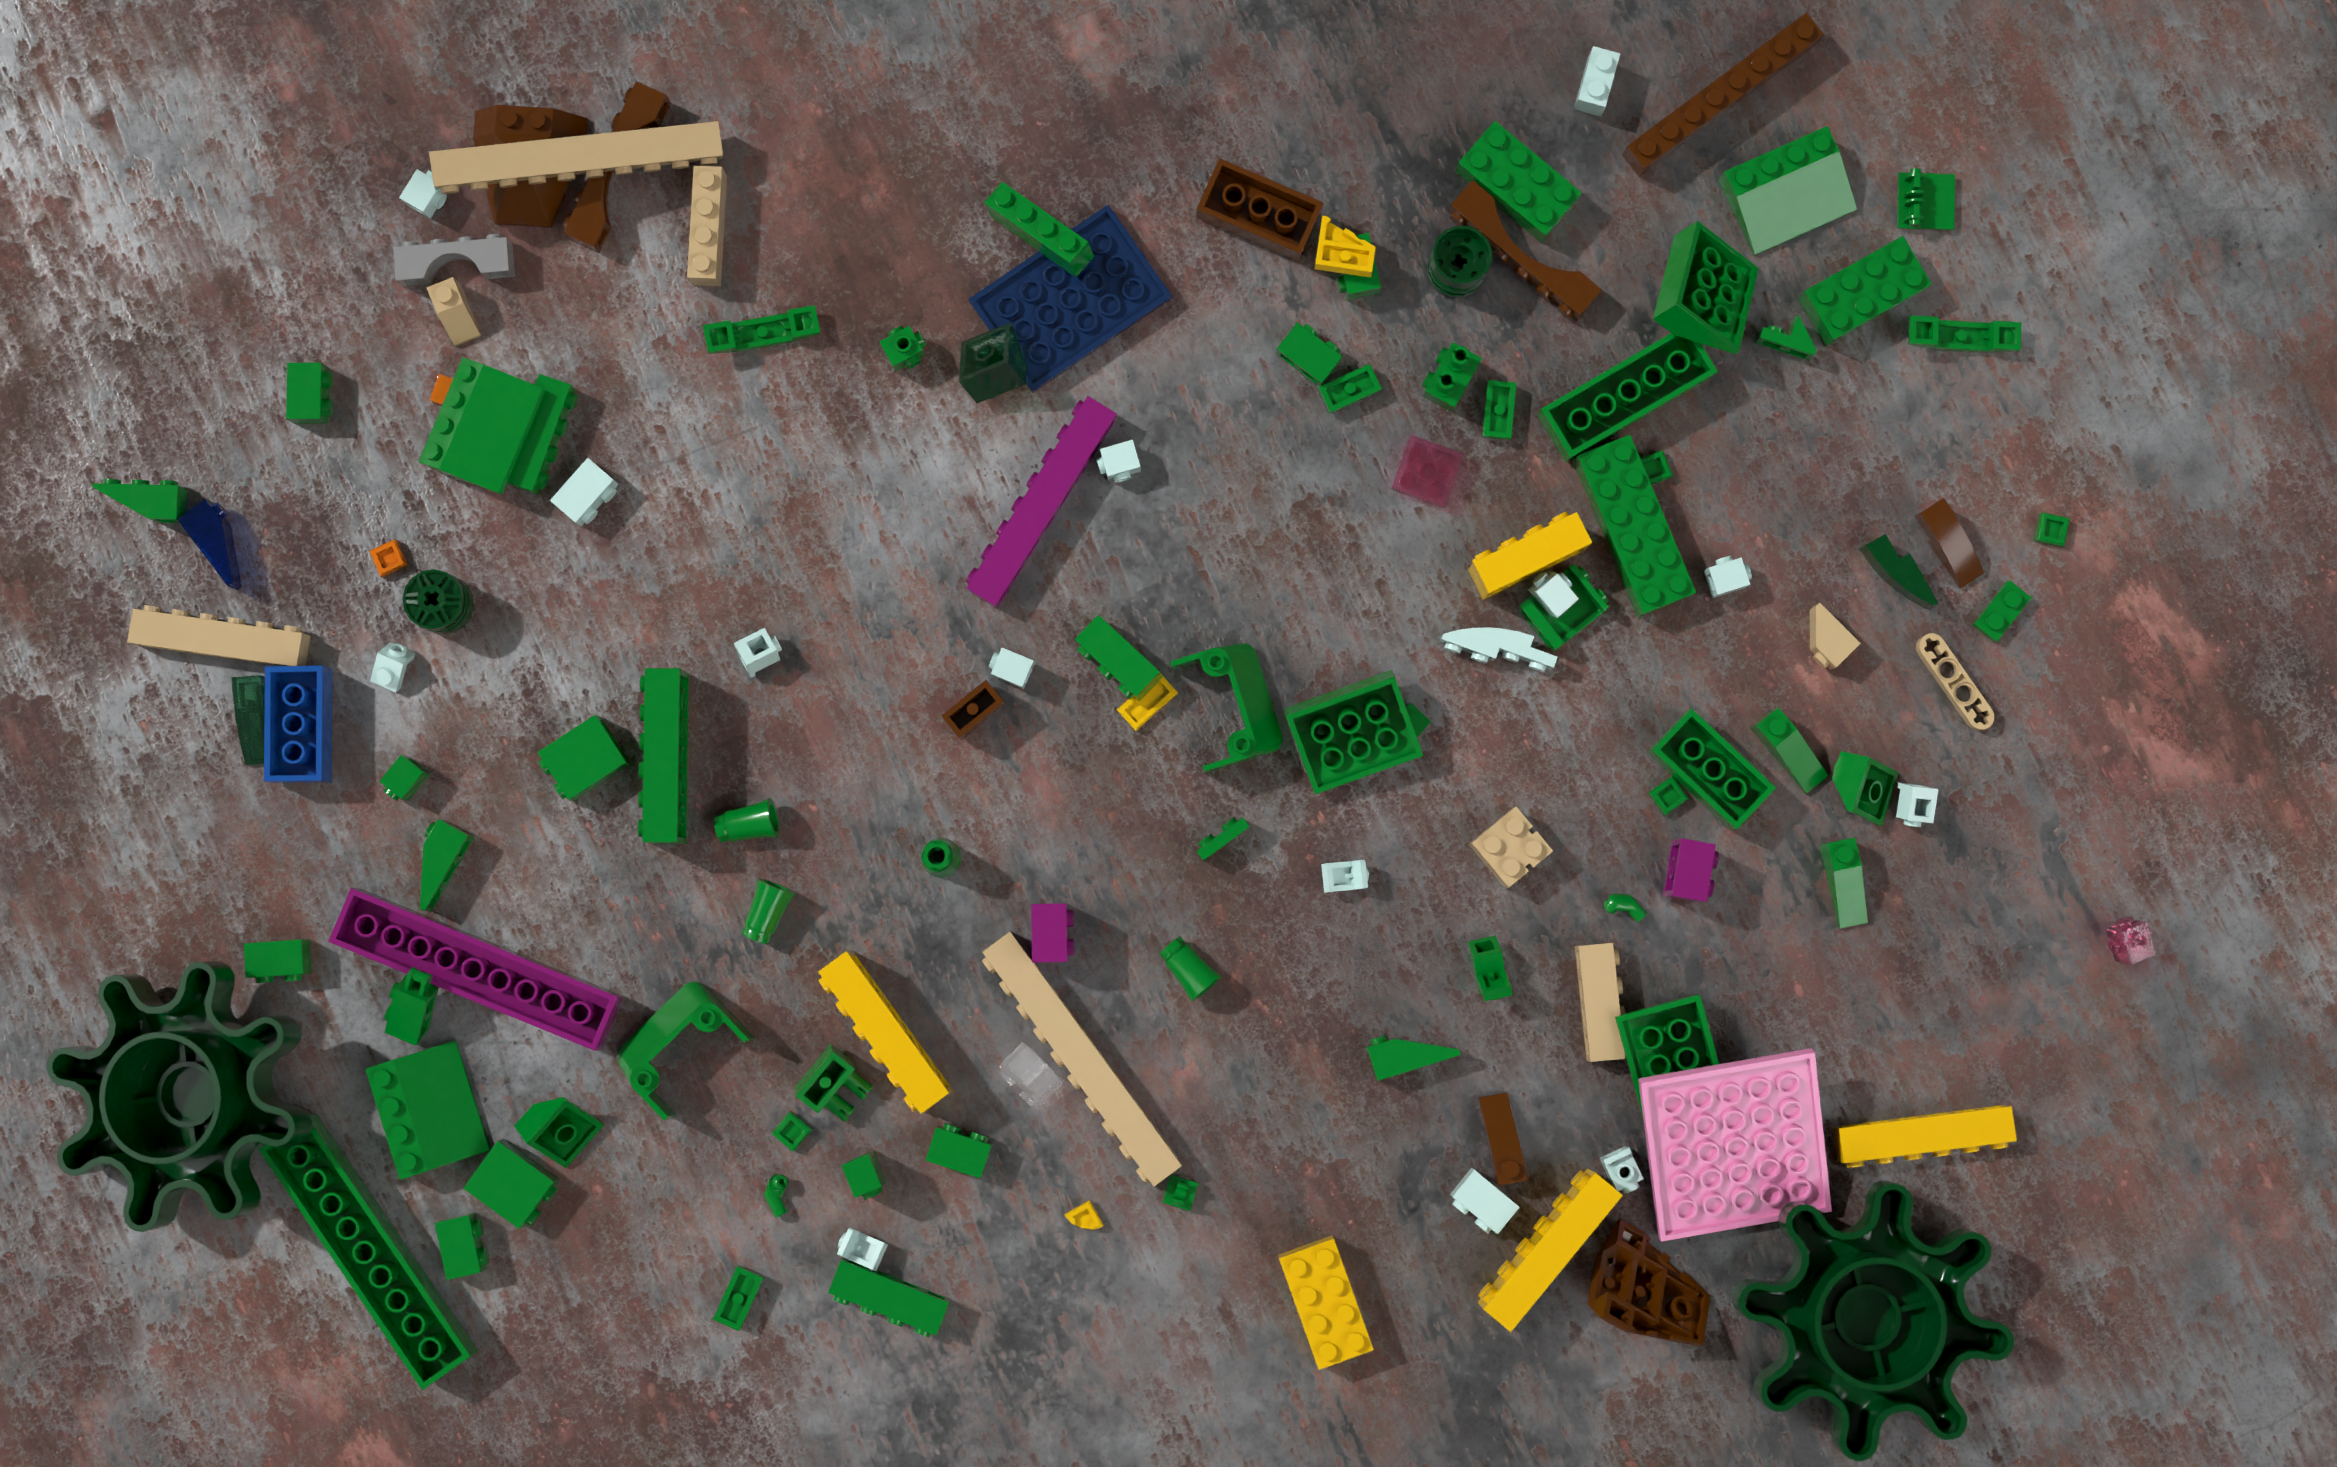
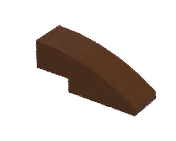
M1942 498L1915 516L1930 539L1928 541L1929 545L1959 589L1984 574V570L1968 536L1945 498Z

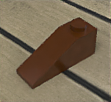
M1507 1092L1479 1097L1495 1183L1500 1186L1527 1181L1522 1150Z

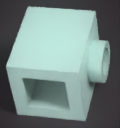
M417 169L399 198L407 206L431 219L436 209H440L444 205L447 195L442 194L441 190H435L431 171L428 170L425 174Z
M1133 440L1101 448V457L1096 458L1100 474L1106 473L1108 481L1114 479L1115 483L1131 479L1130 474L1141 472Z
M1732 555L1716 560L1715 566L1709 567L1704 571L1712 598L1744 589L1750 585L1749 580L1752 579L1748 564L1743 563L1742 557L1733 560Z
M1544 571L1532 581L1534 585L1528 589L1545 611L1556 618L1579 599L1570 589L1572 586L1571 581L1562 572L1558 574L1552 571Z
M1001 648L1000 653L994 652L988 668L992 669V677L1024 689L1035 662L1005 648Z

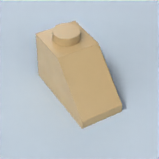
M454 277L427 287L436 313L455 347L482 336L462 285Z
M1818 603L1810 609V651L1814 654L1813 659L1819 666L1832 670L1842 663L1861 643L1821 603Z

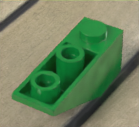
M103 479V483H93L92 485L94 489L157 523H186L188 490L179 486L177 481L161 480L160 485H149L150 481L134 479L131 484H121V480Z

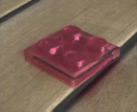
M1410 435L1391 490L1445 508L1464 453Z

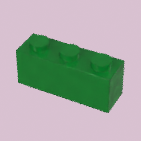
M1099 615L1075 638L1079 645L1076 650L1087 661L1093 658L1100 665L1097 670L1106 679L1110 680L1113 677L1119 682L1118 690L1129 700L1134 696L1140 701L1162 678L1160 671Z

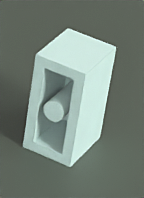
M1595 46L1592 47L1587 59L1574 110L1601 117L1607 104L1620 53Z
M587 458L550 501L582 527L584 523L589 524L598 514L597 508L603 502L607 503L614 497L617 492L615 488L619 484Z
M1473 1168L1468 1171L1450 1194L1455 1199L1452 1204L1465 1215L1468 1211L1478 1218L1474 1223L1486 1233L1493 1230L1498 1234L1519 1209L1517 1204Z

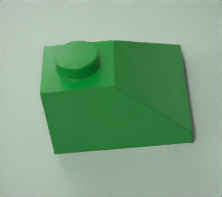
M1840 751L1839 758L1834 765L1832 779L1847 811L1882 827L1899 772L1871 757Z
M565 1097L533 1104L514 1125L526 1144L564 1168H567L604 1126L602 1121Z

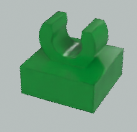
M1171 1174L1162 1203L1190 1211L1198 1182Z

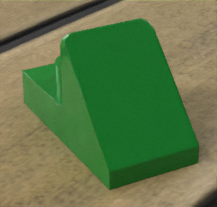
M1798 315L1792 320L1788 334H1784L1783 329L1775 326L1763 327L1755 341L1757 345L1807 361L1814 357L1816 353V348Z

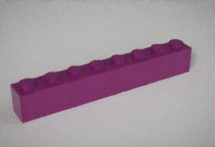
M1087 396L1084 402L1078 401L1071 413L1075 417L1069 426L1064 424L1056 437L1059 440L1054 450L1052 448L1047 450L1041 462L1044 466L1039 474L1034 472L1026 484L1029 489L1025 496H1019L1011 508L1014 512L1009 521L1003 520L996 531V534L999 536L994 545L990 543L987 545L981 555L984 561L978 569L974 567L965 581L968 583L966 587L968 592L996 609L1000 606L1117 420V413Z

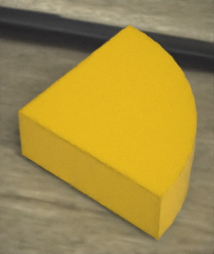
M1090 1200L1064 1214L1069 1222L1083 1229H1097L1104 1226Z

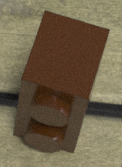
M985 680L941 716L962 741L1006 704L988 681Z

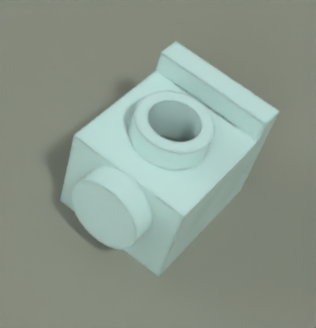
M765 628L734 643L737 654L750 678L755 676L756 672L780 660L778 652L782 648L775 635L770 637Z
M1898 783L1897 788L1900 789L1896 817L1904 819L1903 824L1908 826L1921 827L1922 822L1933 823L1939 789L1924 785Z
M1623 1146L1599 1158L1613 1188L1617 1191L1622 1190L1624 1194L1639 1188L1638 1182L1643 1180L1641 1172L1631 1154L1632 1152L1627 1146ZM1622 1167L1629 1169L1627 1177L1620 1176L1619 1171Z

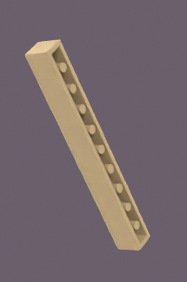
M715 121L430 151L429 157L435 190H441L442 194L459 192V187L470 186L471 191L488 189V184L499 183L501 188L517 186V181L528 180L529 184L546 183V178L557 177L558 181H570L575 179V175L586 174L587 178L603 177V172L615 171V175L631 174L632 169L643 168L644 172L659 171L661 166L672 165V169L688 168L691 162H700L701 166L718 164L717 160L723 158L719 123Z
M1010 931L982 952L985 955V958L982 960L991 974L997 972L1003 981L999 985L1008 997L1015 996L1020 1003L1016 1008L1025 1020L1031 1018L1037 1026L1033 1029L1034 1033L1043 1044L1047 1041L1054 1051L1050 1055L1058 1066L1065 1065L1071 1073L1067 1078L1076 1090L1082 1088L1088 1097L1084 1101L1094 1114L1099 1111L1105 1119L1101 1124L1110 1137L1116 1135L1122 1143L1119 1149L1128 1161L1133 1158L1138 1164L1139 1168L1136 1172L1145 1184L1151 1182L1153 1186H1156L1182 1166L1180 1160L1034 962L1032 963L1031 957L1015 935Z

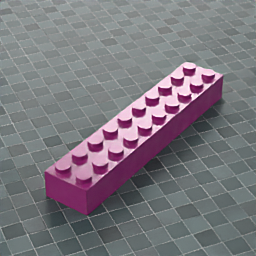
M350 888L328 940L332 944L408 974L412 967L425 973L432 974L431 984L594 1051L602 1050L624 998L620 994L359 888Z

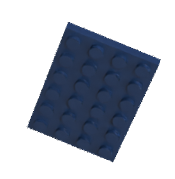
M1106 205L1071 229L1088 241L1094 255L1077 277H1074L1038 251L968 299L1032 393L1172 299L1169 290L1109 205Z

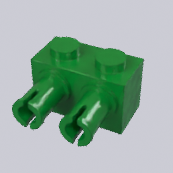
M1454 342L1451 343L1449 349L1443 347L1435 361L1440 364L1435 374L1429 371L1422 384V387L1426 388L1423 397L1453 412L1482 358L1470 352L1466 347L1459 346Z
M830 1043L796 1084L794 1091L795 1097L816 1113H819L825 1107L840 1118L842 1122H845L848 1119L847 1114L851 1115L855 1107L839 1097L836 1091L844 1085L863 1100L867 1096L865 1092L869 1094L873 1085L854 1072L853 1060Z

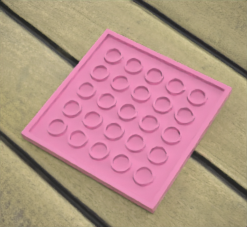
M1812 1048L1638 1079L1657 1230L1661 1242L1778 1221L1781 1209L1792 1201H1801L1811 1205L1820 1213L1832 1212L1816 1058Z

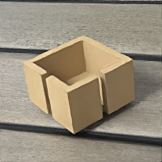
M1517 806L1509 810L1469 843L1470 847L1504 888H1509L1529 872L1525 866L1533 868L1553 852L1537 831L1532 833L1529 831L1533 826Z

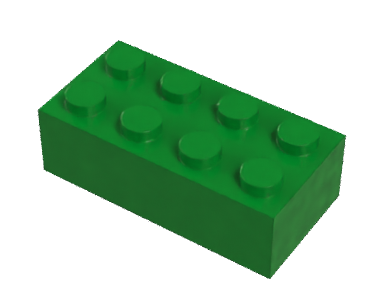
M1496 121L1489 126L1459 161L1455 171L1468 183L1474 180L1494 197L1495 205L1540 243L1546 239L1576 204L1582 194L1581 191Z
M1901 236L1805 290L1798 297V300L1827 347L1923 293L1932 283L1904 236Z
M1692 708L1685 711L1647 751L1655 761L1730 831L1737 830L1776 789L1770 781Z

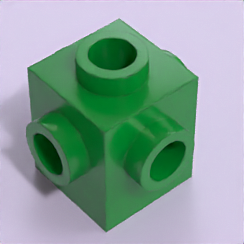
M899 326L888 333L889 337L879 341L895 372L904 367L907 369L913 368L922 362L921 358L925 357L922 348L926 344L920 332L913 333L910 326L906 328Z

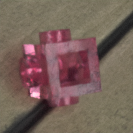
M2124 917L2117 920L2116 925L2106 929L2108 947L2113 953L2115 961L2132 965L2156 954L2152 943V932L2147 922L2134 920L2133 917Z

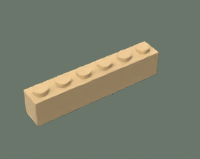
M144 605L143 610L133 609L127 643L277 666H306L311 636L301 633L302 628L284 625V630L273 629L274 624L256 621V626L245 625L246 620L232 617H228V622L217 621L218 616L204 613H200V617L195 618L189 617L190 612L172 609V613L167 614L161 613L162 608Z

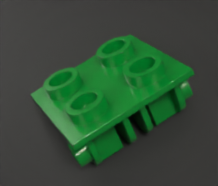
M1919 168L1910 169V173L1899 172L1897 228L1954 230L1955 174L1921 173Z

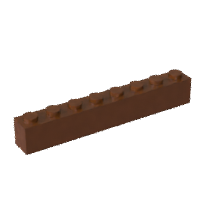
M1806 12L1630 143L1622 156L1638 177L1642 176L1816 46L1824 35L1823 32Z

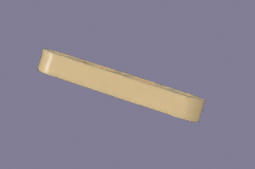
M1935 633L1922 636L1917 641L1916 651L1965 723L1975 731L1989 728L1994 721L1993 710L1945 641ZM1926 640L1928 642L1934 641L1936 643L1934 647L1936 654L1939 656L1944 653L1946 657L1937 660L1933 664L1932 659L1937 657L1932 651H1925L1924 648L1927 646ZM1943 662H1948L1953 666L1954 674L1951 678H1945L1940 674L1939 668ZM1959 686H1965L1970 690L1971 696L1968 701L1962 702L1957 698L1956 690ZM1977 701L1978 705L1973 707L1978 713H1985L1986 716L1983 718L1984 724L1982 722L1975 723L1974 718L1977 715L1971 708L1966 711L1964 707Z

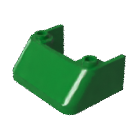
M1238 643L1216 647L1170 661L1172 671L1201 663L1203 671L1209 676L1220 677L1229 674L1245 729L1231 734L1227 742L1230 758L1204 765L1202 768L1204 774L1274 753L1280 748L1282 733L1256 651L1251 645Z
M700 982L685 984L617 1052L618 1065L632 1088L664 1121L672 1119L676 1113L655 1093L654 1090L660 1083V1075L650 1061L690 1022L703 1032L715 1031L725 1022L744 1043L751 1042L755 1038L721 1001Z

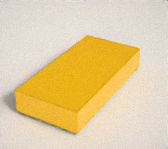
M1162 675L1159 682L1140 701L1133 696L1130 700L1128 699L1117 711L1137 731L1171 701L1178 692Z

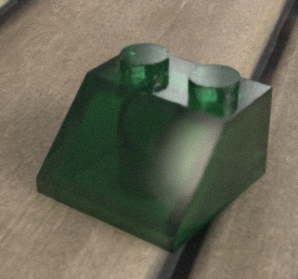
M1011 323L961 343L959 383L976 403L992 399L997 395L1026 384L1027 364Z

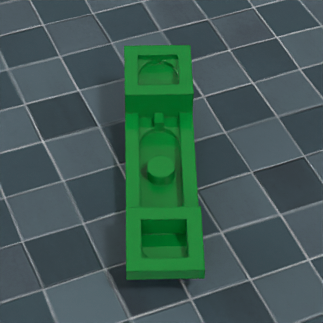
M815 305L787 310V313L733 323H731V320L703 325L708 354L766 348L820 334Z
M1911 315L1909 316V345L1959 352L2021 351L2022 322L1992 321L1991 323L1951 321L1939 320V317Z

